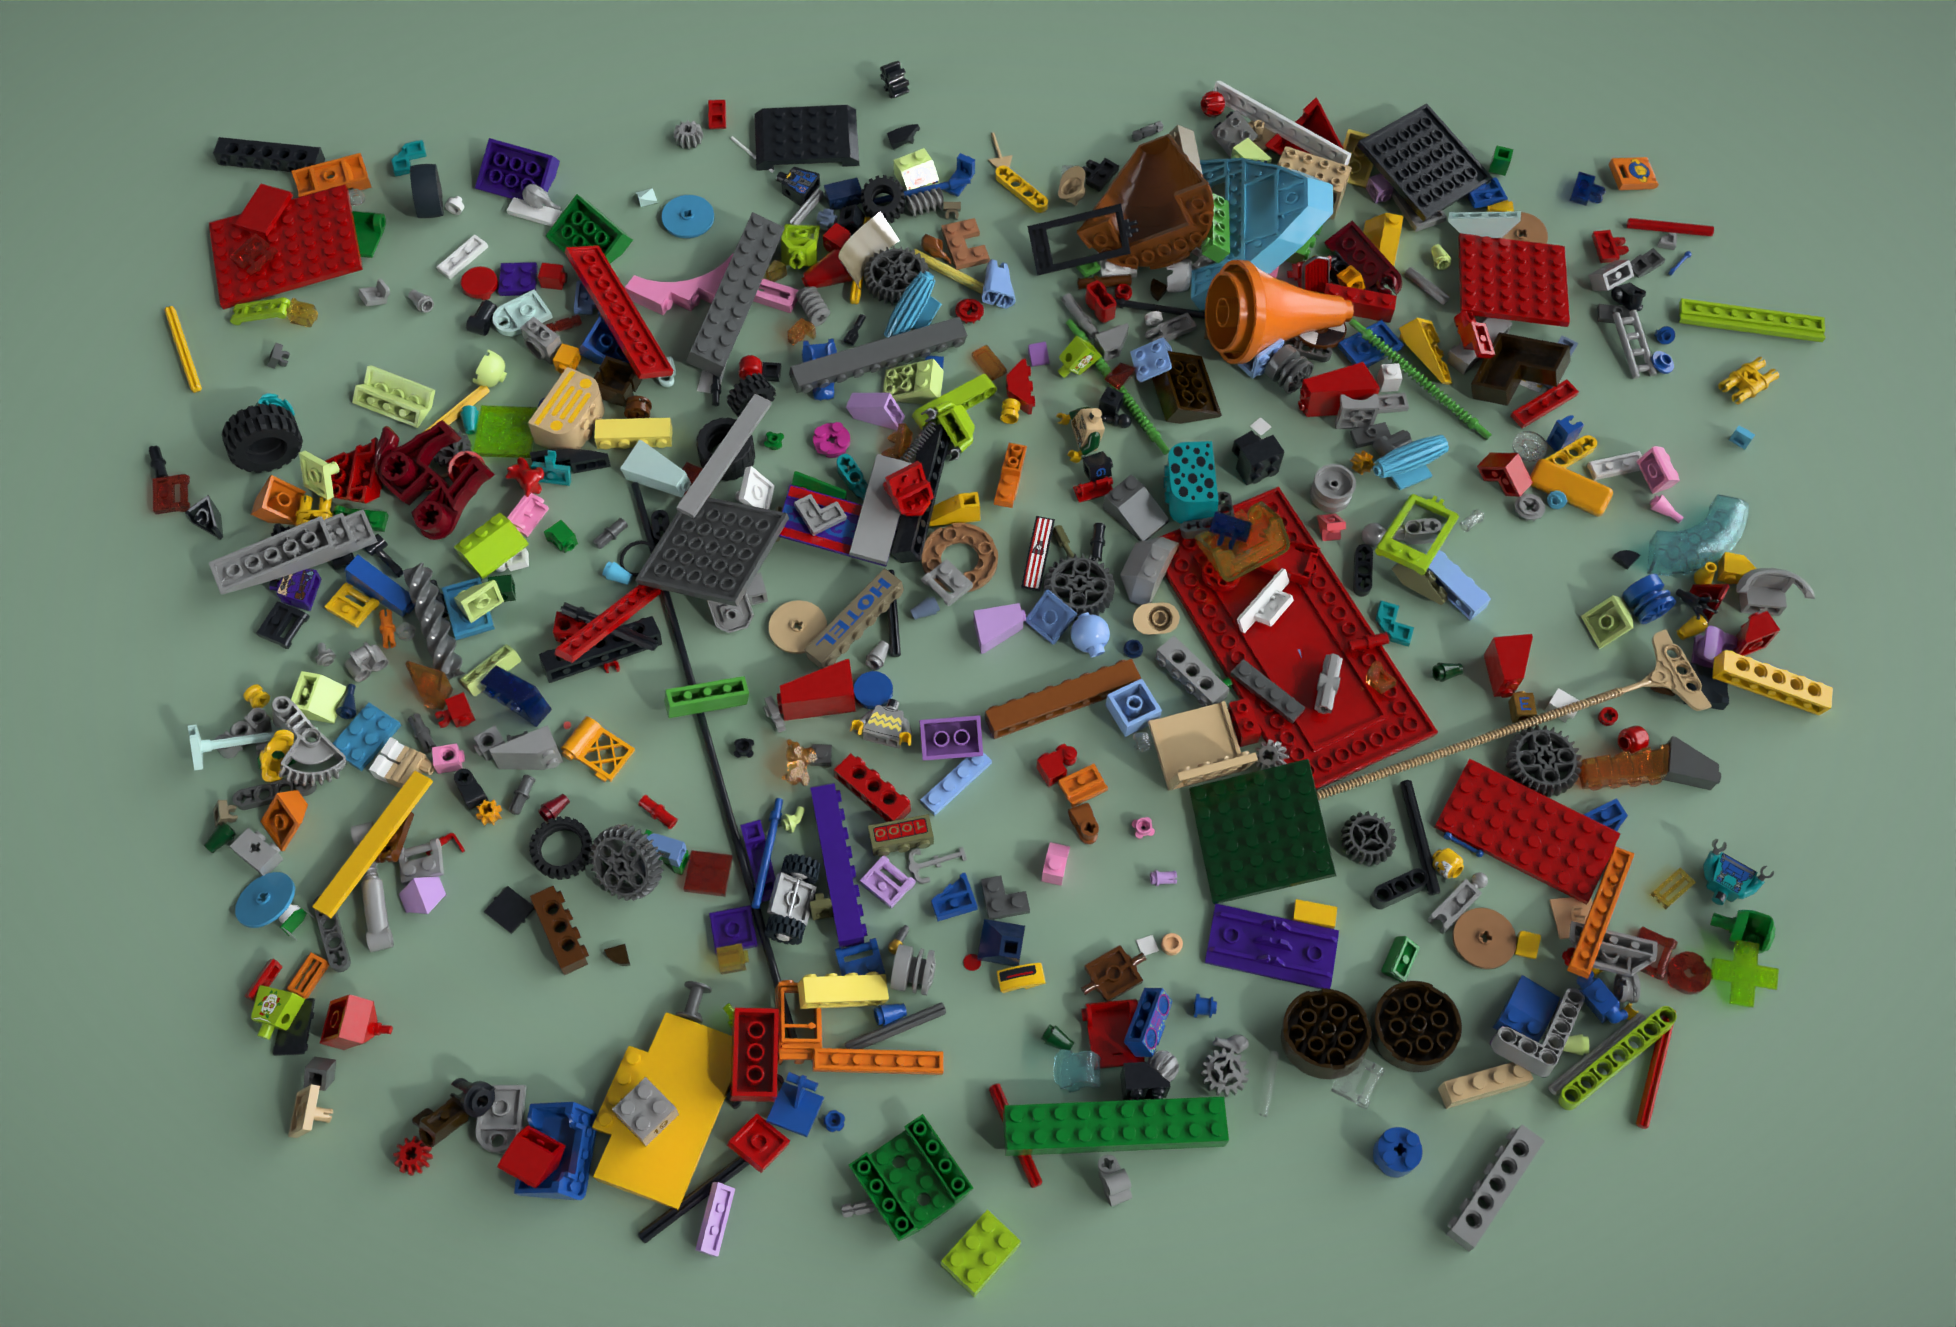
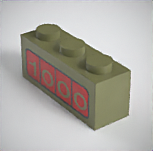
M929 814L868 826L873 856H887L891 852L896 851L903 853L917 847L924 849L934 844Z

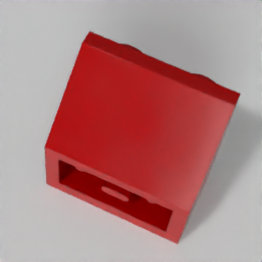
M527 1125L515 1136L498 1163L497 1168L536 1188L559 1167L566 1145Z

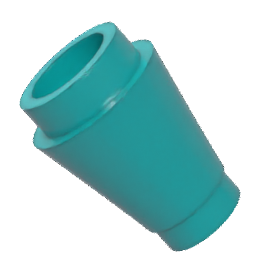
M464 406L460 415L465 433L468 435L476 434L479 411L475 406Z

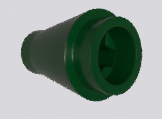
M1437 663L1432 668L1434 679L1440 682L1462 675L1464 672L1461 663Z
M224 822L216 827L204 846L211 853H214L232 841L237 833Z
M1049 1024L1041 1037L1045 1041L1044 1044L1063 1050L1066 1053H1069L1075 1043L1056 1025L1052 1026L1051 1024Z

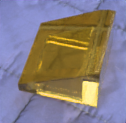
M774 260L766 271L767 280L772 282L787 276L786 264Z

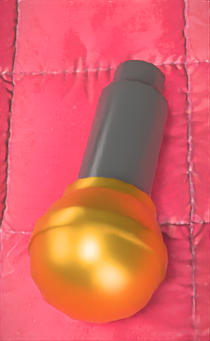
M904 925L897 937L889 943L888 949L890 953L896 955L898 945H903L909 930L907 925Z

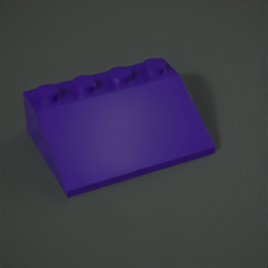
M489 138L475 189L509 199L515 197L524 200L522 193L529 184H535L548 192L556 177L560 161L552 155Z

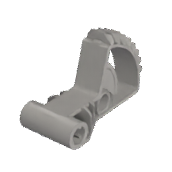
M286 696L276 697L272 703L273 724L278 728L292 732L295 741L281 761L279 777L282 778L287 775V782L293 778L294 784H298L300 780L303 786H306L307 782H311V786H315V781H319V784L323 785L325 779L330 783L332 782V776L338 779L339 772L346 765L345 755L310 723L294 702ZM312 737L315 738L316 741L308 742L306 741V739ZM332 756L339 761L335 766L320 772H302L288 767L292 759L307 765L325 762Z

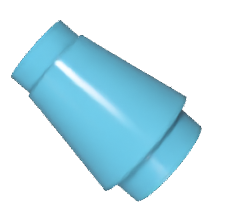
M610 561L606 564L602 573L606 579L629 585L633 578L632 574L616 562L612 563Z

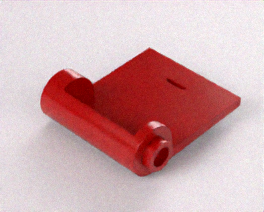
M1137 999L1085 1004V1008H1081L1082 1021L1087 1023L1093 1069L1121 1067L1124 1063L1145 1062L1144 1057H1135L1124 1043L1138 1005Z

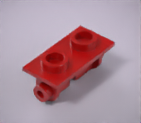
M1105 476V478L1095 482L1080 483L1077 486H1073L1078 502L1105 496L1113 489L1112 477L1108 478V476Z

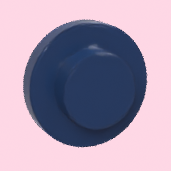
M1132 639L1125 643L1123 651L1127 657L1136 659L1142 655L1143 646L1138 640Z

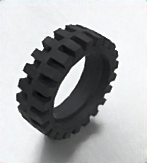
M561 816L557 817V820L553 818L548 819L549 823L547 824L543 822L541 828H536V834H532V842L529 843L530 855L536 868L543 875H548L551 879L556 877L557 880H562V877L570 879V875L573 874L574 876L579 875L578 871L581 870L583 872L586 869L585 865H589L590 858H592L589 854L592 852L590 847L593 845V841L587 828L581 822L579 823L578 820L574 818L571 820L570 817L566 816L565 819ZM563 830L572 831L577 834L581 839L582 848L575 860L562 866L551 865L544 860L541 849L547 837Z

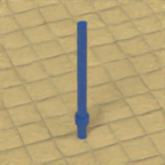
M970 177L953 178L947 182L904 191L905 197H911V194L917 196L918 192L924 194L926 190L930 192L931 189H935L937 191L938 187L941 190L957 189V186L971 184ZM891 195L876 197L873 202L876 205L891 202L893 197Z
M781 798L775 799L773 811L770 812L769 816L770 825L752 901V908L755 909L760 908L777 827L782 819L783 799Z

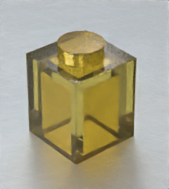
M742 943L716 948L721 975L747 970L746 963H749L748 950H743Z

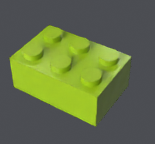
M987 1209L941 1260V1266L975 1297L1020 1247L1021 1240Z

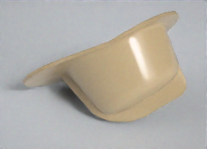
M1074 166L1065 171L1060 180L1058 191L1059 198L1065 199L1075 206L1084 197L1086 192L1084 185L1085 171L1082 167Z
M1164 602L1143 604L1133 614L1135 628L1139 632L1149 635L1172 632L1176 629L1180 619L1179 612L1175 606Z

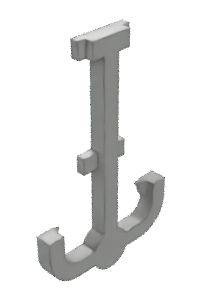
M960 847V852L940 858L936 855L933 856L934 860L918 864L914 862L913 856L915 854L921 855L920 848L914 849L909 853V872L914 874L915 880L918 883H929V877L924 879L919 877V869L935 864L939 868L941 867L940 863L959 857L966 861L965 851L963 847Z

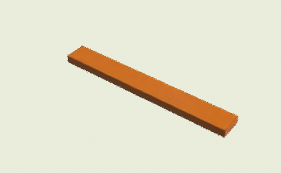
M1616 846L1614 847L1567 971L1586 979L1589 978L1632 863L1634 853Z

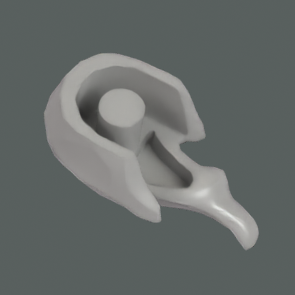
M529 184L524 188L522 193L523 199L529 206L542 209V204H545L546 207L560 210L561 207L555 205L550 200L548 193L541 187Z

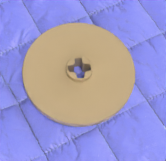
M801 600L790 601L778 607L772 614L769 621L770 638L779 649L785 652L803 654L805 653L804 649L827 627V620L822 610L816 605ZM798 624V626H801V629L798 630V628H795V625Z

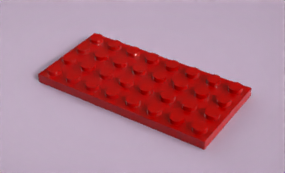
M1470 758L1434 827L1444 833H1451L1453 837L1478 850L1481 849L1485 854L1586 905L1590 901L1621 834Z

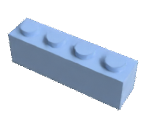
M1439 550L1428 571L1434 574L1435 581L1439 587L1442 586L1445 589L1448 600L1469 620H1472L1487 607L1491 598L1474 583L1472 578L1466 576L1458 565L1449 560L1443 551Z

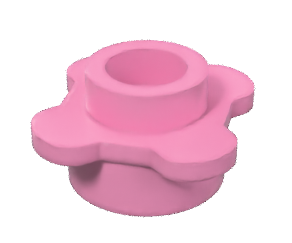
M1149 817L1140 818L1132 822V827L1136 831L1135 836L1138 839H1142L1143 836L1154 835L1155 830L1152 828V820Z

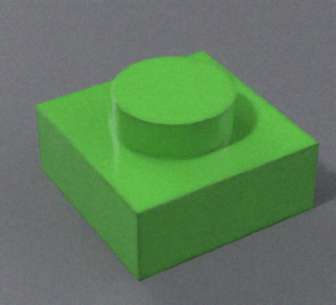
M1097 262L1076 267L1085 278L1100 271V265Z

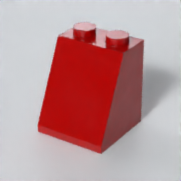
M1532 634L1493 637L1483 656L1494 697H1511L1521 684L1533 639Z

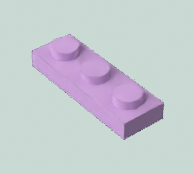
M719 1182L712 1183L696 1251L718 1257L735 1188Z

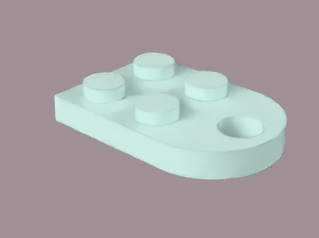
M533 289L498 307L493 314V323L500 334L516 336L522 333L520 327L532 317H535L541 323L553 317L538 293ZM503 321L508 322L506 325H499Z

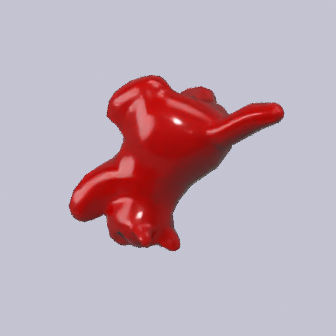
M519 457L517 464L507 468L508 474L505 477L517 480L526 497H529L531 493H541L542 488L538 483L544 478V471L541 467L530 469L527 461Z

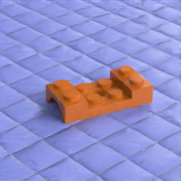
M361 153L291 171L299 197L346 184L348 189L353 187L354 192L372 188ZM330 175H334L333 178H330V179L327 178V177L330 176Z

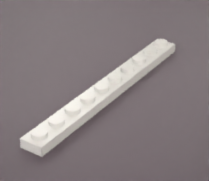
M1222 81L1215 82L1213 91H1218L1223 95L1227 107L1235 111L1238 110L1240 114L1254 122L1262 120L1265 123V128L1275 134L1278 133L1284 139L1315 156L1348 166L1351 153Z

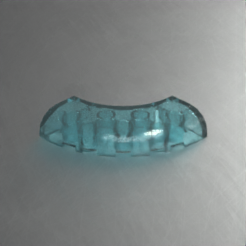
M1717 494L1709 506L1707 518L1700 524L1681 531L1657 530L1649 542L1647 574L1671 576L1672 574L1683 573V575H1686L1692 571L1699 570L1708 562H1718L1725 552L1730 553L1739 542L1749 516L1750 507L1748 503L1739 498Z

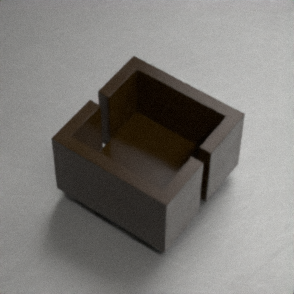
M606 356L599 367L600 372L597 371L594 376L598 383L602 400L626 407L627 398L634 396L633 392L637 391L643 379L637 377L630 363Z

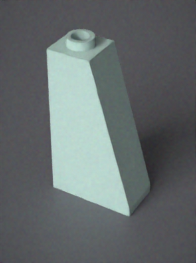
M642 440L637 442L620 468L626 480L638 482L639 484L679 497L684 495L691 484L684 470Z

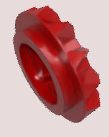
M964 299L956 305L955 312L956 316H960L961 321H965L966 324L968 322L974 324L975 321H980L984 315V308L975 299ZM972 308V312L968 315L967 312Z

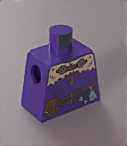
M305 569L284 576L281 580H271L269 588L272 591H277V596L281 602L311 611L322 579L317 570Z

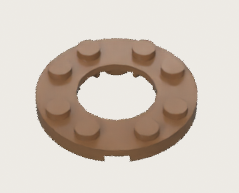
M952 523L951 526L938 528L930 534L924 544L922 567L925 574L930 573L942 563L941 556L947 547L952 544L962 543L974 548L979 558L977 566L972 571L963 574L973 583V588L968 592L975 591L986 585L994 576L998 565V550L991 536L983 529L967 523ZM937 578L934 579L945 591L951 592Z

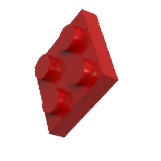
M756 1113L729 1140L727 1146L762 1173L785 1150L791 1140Z

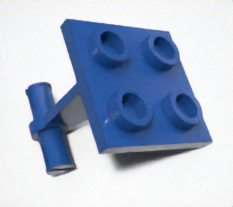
M789 1072L786 1081L794 1083L798 1087L783 1082L766 1122L808 1137L824 1097L806 1090L807 1088L815 1092L818 1082L807 1079L805 1075L798 1076Z

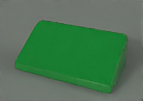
M1397 936L1394 939L1381 972L1399 982H1405L1420 947L1407 936Z

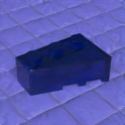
M497 665L480 682L485 689L484 693L488 697L497 699L502 705L507 706L535 727L552 710L536 686Z

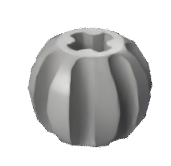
M1156 1051L1153 1057H1149L1147 1061L1151 1067L1169 1082L1179 1072L1177 1059L1169 1051Z

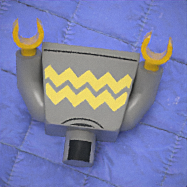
M888 699L886 707L877 705L874 710H870L859 720H853L851 723L850 731L858 730L857 734L861 735L863 730V740L898 749L901 748L902 742H907L908 746L911 745L912 730L909 721L904 718L903 711L897 710L899 702L895 699Z

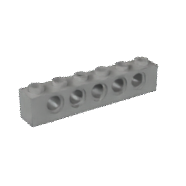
M1524 1125L1519 1126L1517 1129L1513 1127L1506 1136V1139L1509 1141L1505 1146L1501 1145L1494 1154L1497 1159L1493 1164L1489 1162L1483 1171L1485 1177L1482 1181L1479 1179L1476 1181L1471 1189L1474 1192L1470 1199L1467 1197L1464 1199L1459 1207L1462 1210L1458 1217L1454 1215L1447 1225L1450 1229L1446 1235L1468 1252L1475 1248L1544 1143L1542 1138ZM1513 1146L1520 1149L1521 1156L1514 1153ZM1501 1164H1506L1510 1169V1173L1504 1172ZM1490 1181L1497 1184L1498 1191H1494L1490 1187ZM1478 1199L1485 1201L1486 1209L1478 1205ZM1467 1216L1474 1220V1227L1466 1223Z

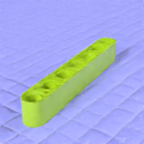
M1662 1006L1568 1083L1559 1095L1558 1101L1560 1106L1565 1110H1573L1671 1029L1677 1018L1675 1010L1669 1006ZM1660 1016H1666L1669 1022H1664ZM1644 1029L1652 1030L1654 1035L1647 1034ZM1628 1042H1635L1638 1048H1632ZM1617 1054L1621 1056L1623 1061H1616L1613 1058V1055ZM1597 1068L1605 1069L1607 1074H1600ZM1581 1081L1589 1082L1591 1088L1582 1086ZM1565 1094L1573 1095L1575 1101L1567 1100Z

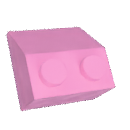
M1652 447L1636 461L1652 494L1672 488L1680 481L1678 473L1673 468L1670 457L1663 447Z

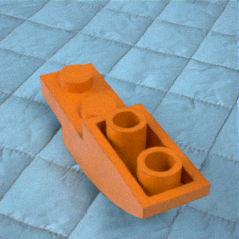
M1015 443L1008 444L994 505L1013 508L1027 446Z

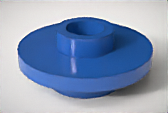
M1656 351L1652 355V364L1659 372L1668 374L1673 371L1674 363L1668 354Z

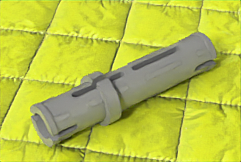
M1070 293L1064 295L1061 300L1078 322L1079 328L1084 330L1089 339H1094L1095 335L1099 332L1093 326L1091 318L1085 315Z

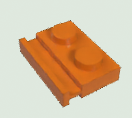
M1095 764L1058 780V784L1067 800L1071 803L1072 808L1108 791V786L1104 783V779Z

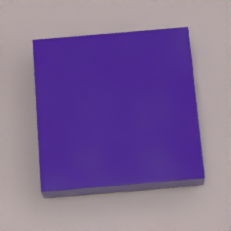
M751 905L709 913L716 955L758 947Z

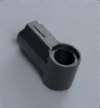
M489 300L482 301L475 315H471L466 323L467 331L486 336L489 333L490 322L497 306Z

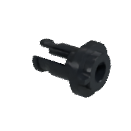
M458 1078L451 1084L463 1092L459 1095L451 1093L450 1096H454L461 1101L462 1110L471 1117L483 1116L494 1103V1090L496 1088L485 1081L472 1083L464 1078Z

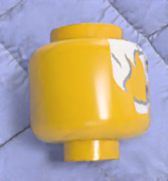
M1450 848L1439 849L1432 856V867L1446 879L1458 877L1464 869L1463 858Z

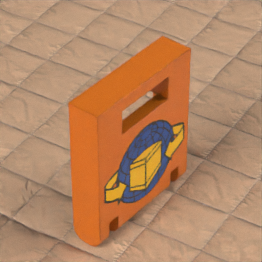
M1647 157L1612 158L1608 164L1619 190L1655 189L1659 185ZM1622 167L1627 178H1623L1620 172Z

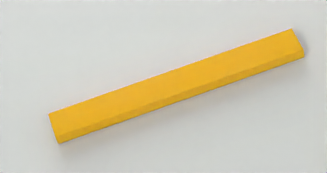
M417 771L412 773L312 906L316 911L329 918L334 916L433 783L431 778Z

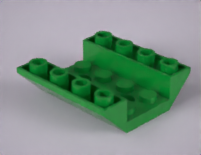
M923 1114L904 1126L905 1131L870 1155L866 1152L849 1164L850 1169L898 1241L921 1231L955 1207L974 1189ZM896 1157H902L905 1160V1165L902 1168H895L892 1162ZM927 1194L930 1197L929 1204L925 1206L920 1205L917 1202L919 1195Z

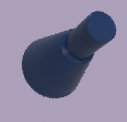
M354 684L347 685L346 694L336 709V714L343 719H350L356 716L354 697L356 686Z

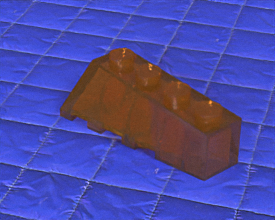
M1660 745V749L1652 751L1650 747L1642 748V751L1635 754L1625 751L1615 755L1613 758L1608 754L1583 759L1581 761L1582 766L1580 767L1581 773L1579 774L1582 789L1595 791L1603 787L1616 789L1623 785L1636 787L1645 783L1650 785L1661 783L1668 774L1669 745Z

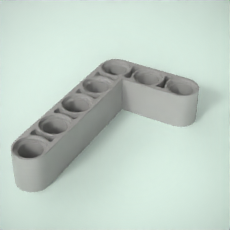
M1577 988L1567 989L1558 1003L1541 1044L1509 1027H1501L1491 1042L1493 1051L1540 1077L1549 1076L1556 1066L1585 999L1584 995Z

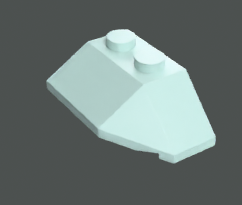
M1521 211L1449 212L1448 222L1459 233L1481 237L1488 236L1491 238H1502L1521 221Z

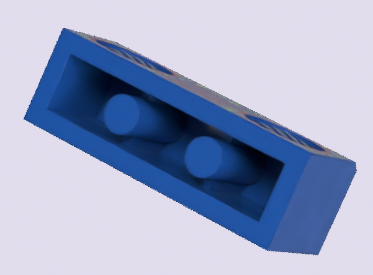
M1144 988L1124 1040V1043L1135 1057H1153L1156 1046L1159 1045L1165 1028L1164 1024L1173 1002L1163 988Z

